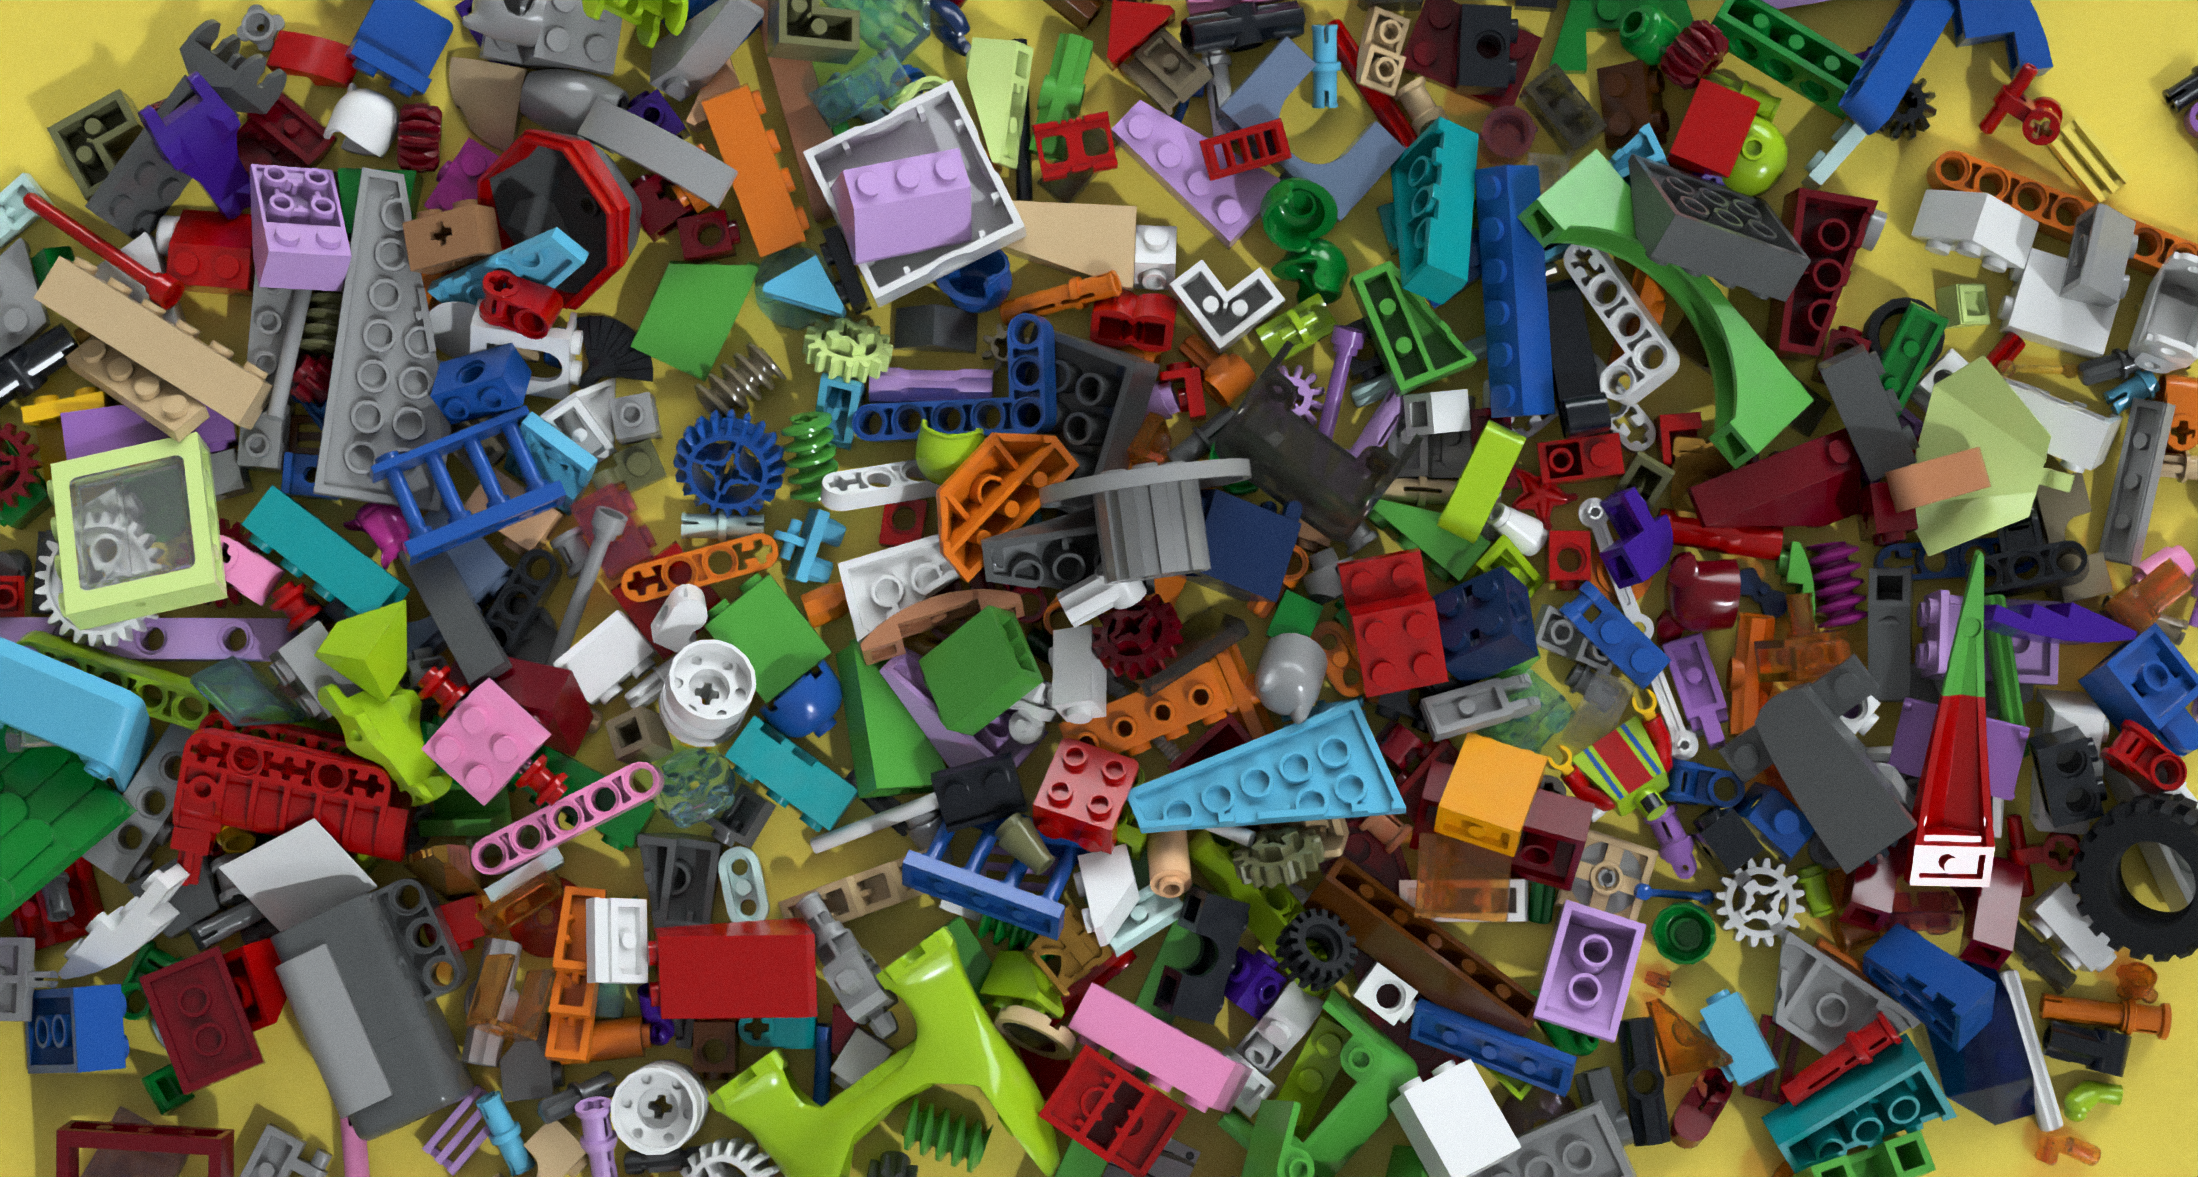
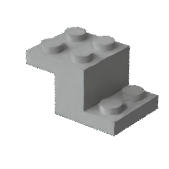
M547 0L543 25L533 48L494 40L483 35L479 58L534 70L572 68L610 77L614 74L622 18L604 9L600 19L596 21L586 16L582 0Z

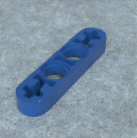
M1998 537L1972 539L1942 551L1946 560L1945 566L1940 572H1932L1924 564L1926 551L1921 542L1892 544L1883 547L1876 553L1873 566L1874 568H1890L1884 567L1883 562L1885 559L1890 558L1891 552H1895L1896 559H1909L1913 557L1911 550H1916L1914 564L1918 574L1912 573L1913 581L1965 578V570L1968 566L1965 561V553L1970 547L1981 548L1986 556L1996 554L1993 545H1998L1996 553H2001ZM2022 563L2017 568L2016 574L2029 571L2035 563ZM1914 565L1903 566L1900 568H1911L1913 571ZM1984 570V577L1997 576L1993 571Z

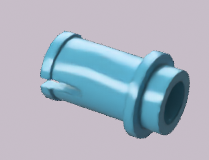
M2137 370L2133 378L2103 393L2107 404L2114 402L2113 406L2110 407L2114 414L2119 415L2122 411L2131 407L2133 398H2148L2150 400L2155 398V393L2160 391V385L2151 371L2145 370L2142 372Z

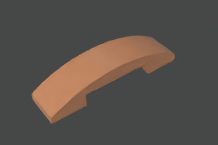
M995 589L961 590L937 595L906 607L882 622L860 643L866 666L906 654L902 638L975 616L988 605L1014 612L1016 618L1024 617L1025 613L1021 595Z

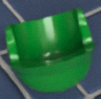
M1301 177L1287 178L1275 183L1266 192L1260 206L1261 221L1267 236L1278 247L1289 252L1300 253L1306 251L1311 246L1310 240L1326 235L1337 222L1338 208L1333 196L1324 187Z
M1323 238L1310 240L1311 246L1306 251L1300 253L1287 251L1285 256L1271 268L1272 274L1277 278L1299 283V289L1296 294L1298 304L1318 292L1326 305L1336 302L1342 297V291L1350 273L1347 258L1342 250L1331 241Z

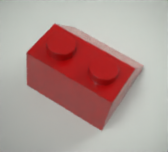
M183 209L169 241L166 273H170L184 283V291L253 297L255 265L253 260L251 214H241L235 219H227L220 212Z

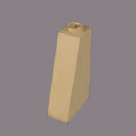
M1013 201L1024 223L1026 237L1001 248L1003 252L1075 277L1079 276L1082 279L1115 270L1121 281L1122 289L1133 293L1137 206Z

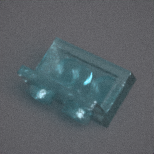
M1529 668L1524 674L1530 676L1532 681L1531 687L1522 692L1507 696L1509 702L1536 696L1541 703L1540 710L1518 719L1512 718L1510 721L1475 731L1480 736L1491 737L1496 741L1540 754L1542 746L1554 733H1559L1566 727L1574 710L1559 691Z

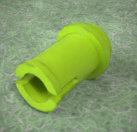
M1814 863L1797 869L1799 877L1796 882L1802 884L1810 911V918H1817L1836 912V906H1834L1825 877L1829 872L1827 869L1823 870L1822 863Z

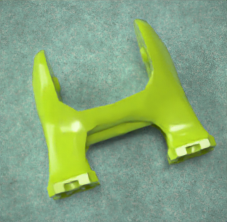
M947 926L933 933L876 975L884 989L891 990L902 998L911 1010L917 1025L915 1039L832 1100L821 1106L799 1088L789 1067L790 1060L780 1047L761 1058L707 1098L716 1112L722 1113L751 1133L774 1160L785 1177H849L854 1145L898 1106L935 1084H965L980 1087L999 1114L998 1119L1011 1136L1016 1137L1045 1175L1051 1177L1060 1161L1053 1125L1038 1116L1045 1101L1027 1067L994 1026L988 1013L980 1003L963 967L956 938Z

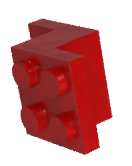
M1414 548L1337 563L1350 641L1358 656L1366 698L1449 682L1435 600L1427 590L1421 550Z
M1085 1043L1038 1113V1116L1108 1163L1112 1161L1134 1177H1145L1188 1113V1110Z

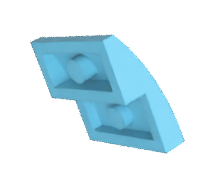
M531 411L522 421L520 430L542 479H547L549 484L557 480L561 481L567 495L564 504L557 508L570 516L580 502L592 478L598 459ZM510 448L507 451L504 469L526 484Z

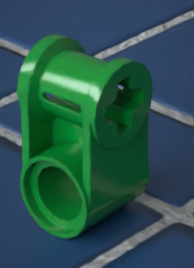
M154 940L142 946L121 985V992L125 995L127 1010L123 1018L128 1020H147L153 1017L147 998L145 1008L139 1013L131 1010L129 1005L130 996L135 991L140 990L144 993L139 977L162 969L154 964L153 961L163 967H167L186 958L182 956L175 958L157 947V942Z

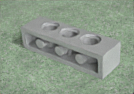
M172 723L169 725L123 794L137 811L81 857L122 884H131L148 874L154 864V860L151 859L152 855L159 845L165 846L172 838L174 828L173 807L178 783L172 768L174 762L182 757L185 743L195 730ZM159 791L165 797L166 804L164 810L156 815L151 811L149 801L151 796ZM134 826L139 828L142 833V842L136 849L129 847L126 841L127 832Z

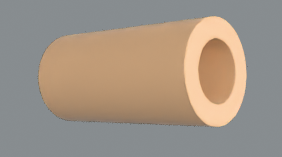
M1187 831L1147 833L1146 849L1151 890L1155 894L1166 898H1176L1186 893L1192 885Z

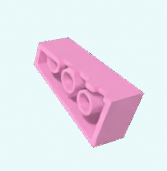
M1091 983L1068 1026L1079 1033L1076 1038L1077 1042L1082 1045L1086 1043L1096 1051H1099L1101 1046L1115 1053L1111 1061L1131 1072H1134L1137 1066L1150 1073L1147 1079L1148 1082L1166 1092H1170L1172 1087L1186 1093L1183 1101L1206 1113L1208 1107L1230 1114L1253 1071L1250 1067L1225 1057L1219 1050L1195 1038H1191L1179 1028L1160 1018L1157 1019L1148 1011L1095 983Z

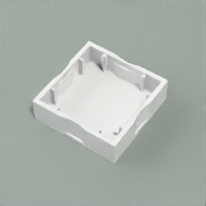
M952 80L899 105L891 113L877 121L862 126H855L803 152L846 241L831 190L832 185L842 170L956 148L960 149L971 185V241L857 264L878 308L1026 237L1024 223L1000 175L993 168L980 142L978 131Z

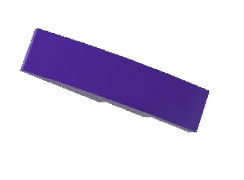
M2073 602L2046 605L2045 608L2035 603L2012 605L2008 609L1998 604L1984 605V629L2000 635L2037 643L2079 645L2134 640L2137 635V631Z

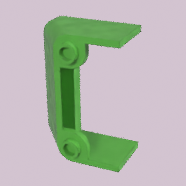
M1332 988L1326 995L1322 1008L1353 1034L1342 1048L1340 1061L1344 1071L1357 1083L1304 1142L1293 1134L1291 1146L1303 1149L1311 1156L1315 1167L1314 1177H1334L1393 1112L1389 1104L1401 1095L1398 1088L1418 1077L1419 1074L1418 1066L1409 1054ZM1233 1107L1230 1114L1222 1113L1218 1125L1248 1151L1255 1125Z
M1261 1099L1241 1177H1314L1315 1167L1311 1156L1305 1150L1291 1146L1301 1103ZM1393 1145L1385 1177L1429 1176L1413 1146Z

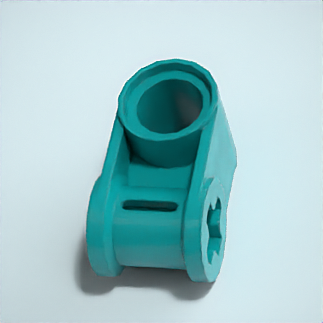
M818 1017L761 1018L762 1023L769 1024V1030L763 1031L761 1038H754L753 1031L746 1030V1023H751L754 1018H741L739 1020V1035L748 1045L780 1047L784 1049H816Z

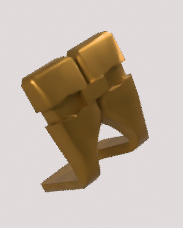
M1677 434L1673 437L1672 444L1674 460H1672L1671 469L1675 470V474L1671 479L1670 502L1676 516L1698 518L1695 509L1689 507L1682 499L1687 491L1686 489L1700 480L1705 482L1734 471V468L1709 439L1705 442L1699 436Z
M1068 904L1065 906L1064 928L1058 940L1056 941L1038 934L1025 948L1023 955L1048 977L1052 983L1050 988L1057 996L1068 997L1070 993L1067 988L1089 974L1092 967L1095 965L1100 966L1110 958L1112 950L1108 945L1100 947L1095 932L1087 933L1082 913L1074 904ZM1053 954L1060 956V969L1057 977L1042 960L1041 955Z

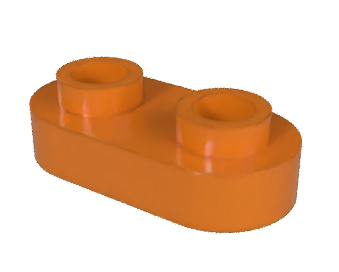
M1334 621L1319 623L1315 626L1310 638L1317 642L1326 653L1328 666L1325 676L1338 694L1348 698L1362 695L1364 689L1358 656L1351 644L1348 631L1341 624ZM1325 635L1333 636L1336 640L1335 648L1332 650L1324 649L1321 645V638ZM1351 669L1357 672L1358 681L1356 684L1349 685L1345 683L1343 674L1346 670Z

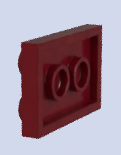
M1452 0L1425 1L1403 53L1406 60L1402 71L1418 78L1423 76L1426 81L1455 93L1458 14L1462 6L1461 4ZM1518 28L1517 43L1510 44V59L1517 61L1515 84H1508V89L1504 96L1459 95L1510 115L1542 38ZM1482 42L1477 45V51L1483 58L1492 59L1498 56L1497 48L1492 43Z
M220 946L139 977L184 1095L191 1094L266 1063Z

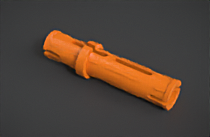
M1115 270L1085 279L1079 276L1070 278L1067 284L1004 300L999 306L1000 316L1003 323L1008 326L1016 315L1022 313L1046 316L1074 307L1077 310L1086 309L1089 303L1120 296V293H1122L1121 281Z

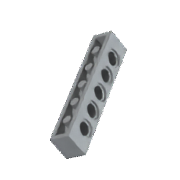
M255 270L247 361L266 371L269 375L265 381L274 386L295 289L259 287ZM300 351L298 352L297 361L300 359ZM290 392L282 422L272 421L267 418L269 400L251 430L240 426L238 466L250 471L283 473L284 453L289 452L291 415L295 413L296 403L292 399Z

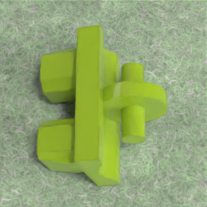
M1318 292L1257 328L1255 333L1273 363L1277 366L1333 332L1334 325H1338Z

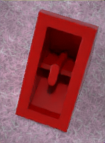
M1112 0L1107 66L1113 72L1162 27L1166 28L1174 22V9L1170 5Z

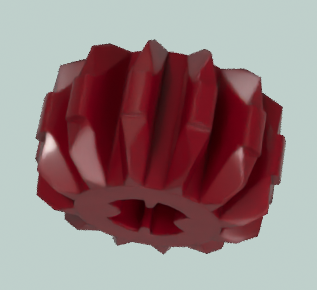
M1707 20L1693 21L1666 48V53L1661 57V70L1667 75L1666 78L1674 85H1679L1683 90L1697 88L1700 79H1707L1711 73L1715 72L1717 66L1723 62V57L1728 53L1729 40L1717 26L1711 25Z
M415 102V104H404L400 109L397 163L401 169L416 170L418 173H424V171L435 172L439 167L442 112L438 106Z

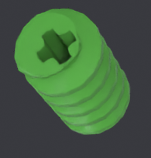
M822 411L803 412L791 416L789 420L792 421V425L781 430L783 436L794 437V441L783 446L784 451L796 453V457L786 461V467L796 468L799 471L788 477V483L801 485V488L790 492V498L806 502L821 501L823 478L827 474L838 470V461L832 458L836 454V446L830 443L834 438V430L827 427L832 422V415Z
M915 1097L902 1131L904 1149L910 1150L918 1141L920 1144V1155L925 1156L932 1147H935L936 1161H942L949 1152L951 1153V1166L957 1167L966 1158L967 1172L972 1173L981 1162L993 1124L983 1134L981 1120L976 1119L970 1128H966L965 1114L961 1113L952 1123L950 1122L949 1108H945L936 1117L934 1116V1103L929 1102L923 1111H919V1098Z

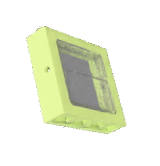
M198 432L190 433L180 442L170 437L50 464L52 480L47 481V491L51 503L55 505L56 517L51 518V530L54 539L59 544L60 554L55 555L54 563L57 575L63 584V593H59L58 602L63 617H68L79 630L228 598L210 448Z

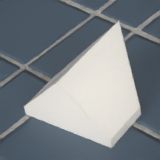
M611 378L576 391L540 415L542 419L597 458V464L617 451L614 447L615 431L609 399L615 398L616 378Z

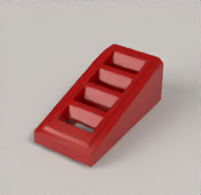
M1281 118L1199 141L1209 181L1292 158ZM1270 130L1276 154L1269 155L1263 131ZM1253 134L1260 156L1259 159L1255 160L1252 158L1246 137ZM1235 139L1238 140L1244 162L1238 165L1236 164L1230 141ZM1214 145H1222L1227 168L1220 169Z

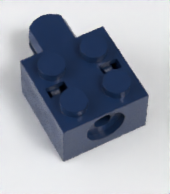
M1504 566L1497 567L1433 596L1447 671L1464 685H1472L1539 656L1528 587Z

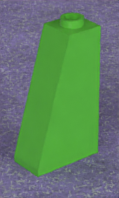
M857 638L850 640V645L836 654V661L843 692L844 710L859 798L935 792L931 782V773L944 770L946 766L941 755L879 672L890 659L866 666Z

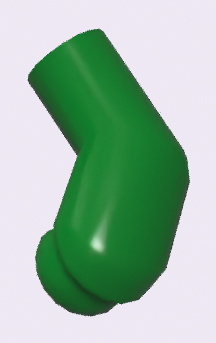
M1538 1019L1554 1047L1560 1051L1576 1056H1587L1598 1047L1599 1038Z

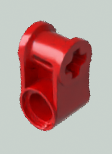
M503 270L491 271L483 277L482 289L485 293V299L480 303L479 315L484 322L506 328L535 340L542 339L548 334L564 306L561 295L554 288L526 280ZM492 308H496L495 313L492 312Z
M2124 720L2120 726L2122 731L2110 748L2104 747L2100 753L2105 763L2125 775L2148 794L2158 795L2159 793L2178 789L2187 778V768L2184 761L2156 740L2146 728L2131 720ZM2157 764L2163 766L2167 772L2165 784L2156 778L2155 768Z

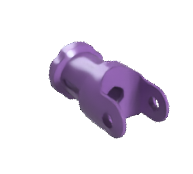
M1675 803L1668 806L1666 812L1656 820L1648 821L1645 817L1642 819L1644 824H1650L1660 848L1657 851H1659L1660 858L1672 865L1674 872L1679 878L1689 879L1697 870V863L1692 854L1695 842L1691 835H1686L1676 814L1679 808ZM1664 822L1666 823V825H1667V827H1668V829H1669V831H1670V834H1669V832H1668V830H1667V828H1666ZM1683 865L1688 866L1689 870H1685Z

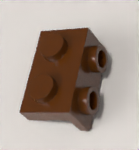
M1636 60L1597 69L1606 149L1612 151L1619 148L1622 149L1638 134L1639 129L1650 123L1659 144H1667L1666 133L1669 131L1670 122L1668 114L1663 108L1661 92L1665 89V81L1658 65H1647L1643 60Z

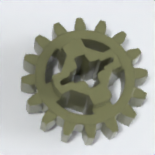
M1284 825L1280 830L1267 828L1256 834L1255 841L1251 847L1239 844L1240 850L1233 851V864L1237 878H1241L1244 885L1253 883L1254 888L1264 885L1269 886L1270 889L1274 888L1277 883L1291 885L1307 878V871H1317L1319 869L1317 863L1325 861V851L1320 834L1316 835L1313 828L1305 831L1303 825L1295 828Z

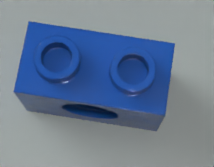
M508 343L440 362L430 396L452 425L523 406L532 371L513 343Z

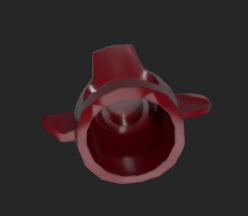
M1690 551L1675 555L1670 561L1671 567L1664 585V603L1666 608L1662 611L1656 622L1657 644L1661 647L1664 643L1681 638L1684 629L1697 632L1731 629L1735 624L1739 608L1741 580L1736 559L1697 561L1695 555Z

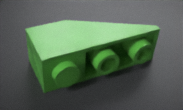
M1367 497L1362 504L1368 510L1364 516L1378 529L1383 531L1387 526L1399 536L1395 542L1403 550L1419 548L1421 556L1431 563L1427 569L1445 584L1449 580L1457 584L1491 544L1481 534L1473 544L1436 526L1442 514L1440 512Z

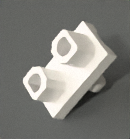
M1044 680L1008 708L1018 710L1010 718L1008 726L1010 735L1018 743L1029 745L1039 741L1045 732V721L1061 723L1063 717L1056 709L1051 707L1048 699V686L1052 684L1051 682Z

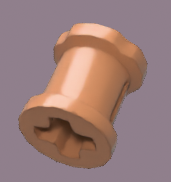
M1394 814L1366 816L1358 826L1361 831L1368 830L1385 845V851L1388 854H1391L1413 830L1409 823L1404 824Z

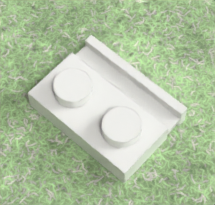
M599 897L586 899L587 983H648L647 899H607Z

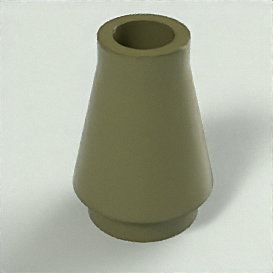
M1015 813L1006 819L996 830L995 836L999 840L998 846L1029 867L1036 875L1042 874L1055 861V857L1047 849L1029 817L1024 818L1020 813Z

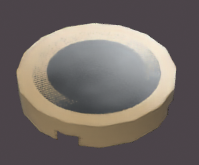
M1019 1005L1008 1006L1007 1009L1002 1007L995 1019V1026L1003 1036L1022 1048L1043 1057L1067 1060L1071 1057L1077 1045L1075 1036L1068 1028L1060 1026L1059 1030H1056L1050 1026L1052 1020L1048 1018L1049 1016Z

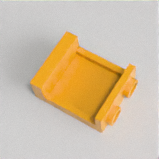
M1468 732L1439 803L1434 832L1514 857L1535 794L1542 784L1548 757L1528 749H1521L1496 741L1491 737Z

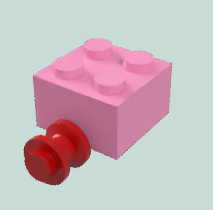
M447 665L441 670L433 666L417 683L422 688L418 697L421 700L432 697L441 705L438 715L442 719L451 711L453 714L421 749L483 806L491 801L517 772L522 774L526 771L515 785L519 789L525 786L532 788L537 793L535 804L539 807L545 801L552 807L569 789L563 783L568 775L564 772L554 775L547 769L548 757L544 753L532 765L533 761L530 759L552 734L491 678L485 680L466 699H463L472 688L468 684L459 687L449 679L451 669Z

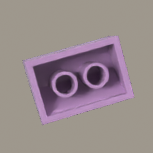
M959 148L842 170L831 187L854 265L966 243L972 239L971 185Z

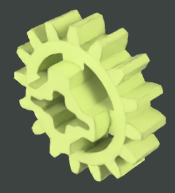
M848 315L845 318L839 319L830 316L828 323L817 319L815 327H807L802 353L806 354L805 362L807 364H815L814 371L816 373L829 372L828 379L832 380L837 376H842L845 383H850L851 379H858L860 382L866 383L868 375L879 379L881 371H888L893 344H889L890 336L888 334H880V326H866V319H862L857 323L853 322L851 316Z

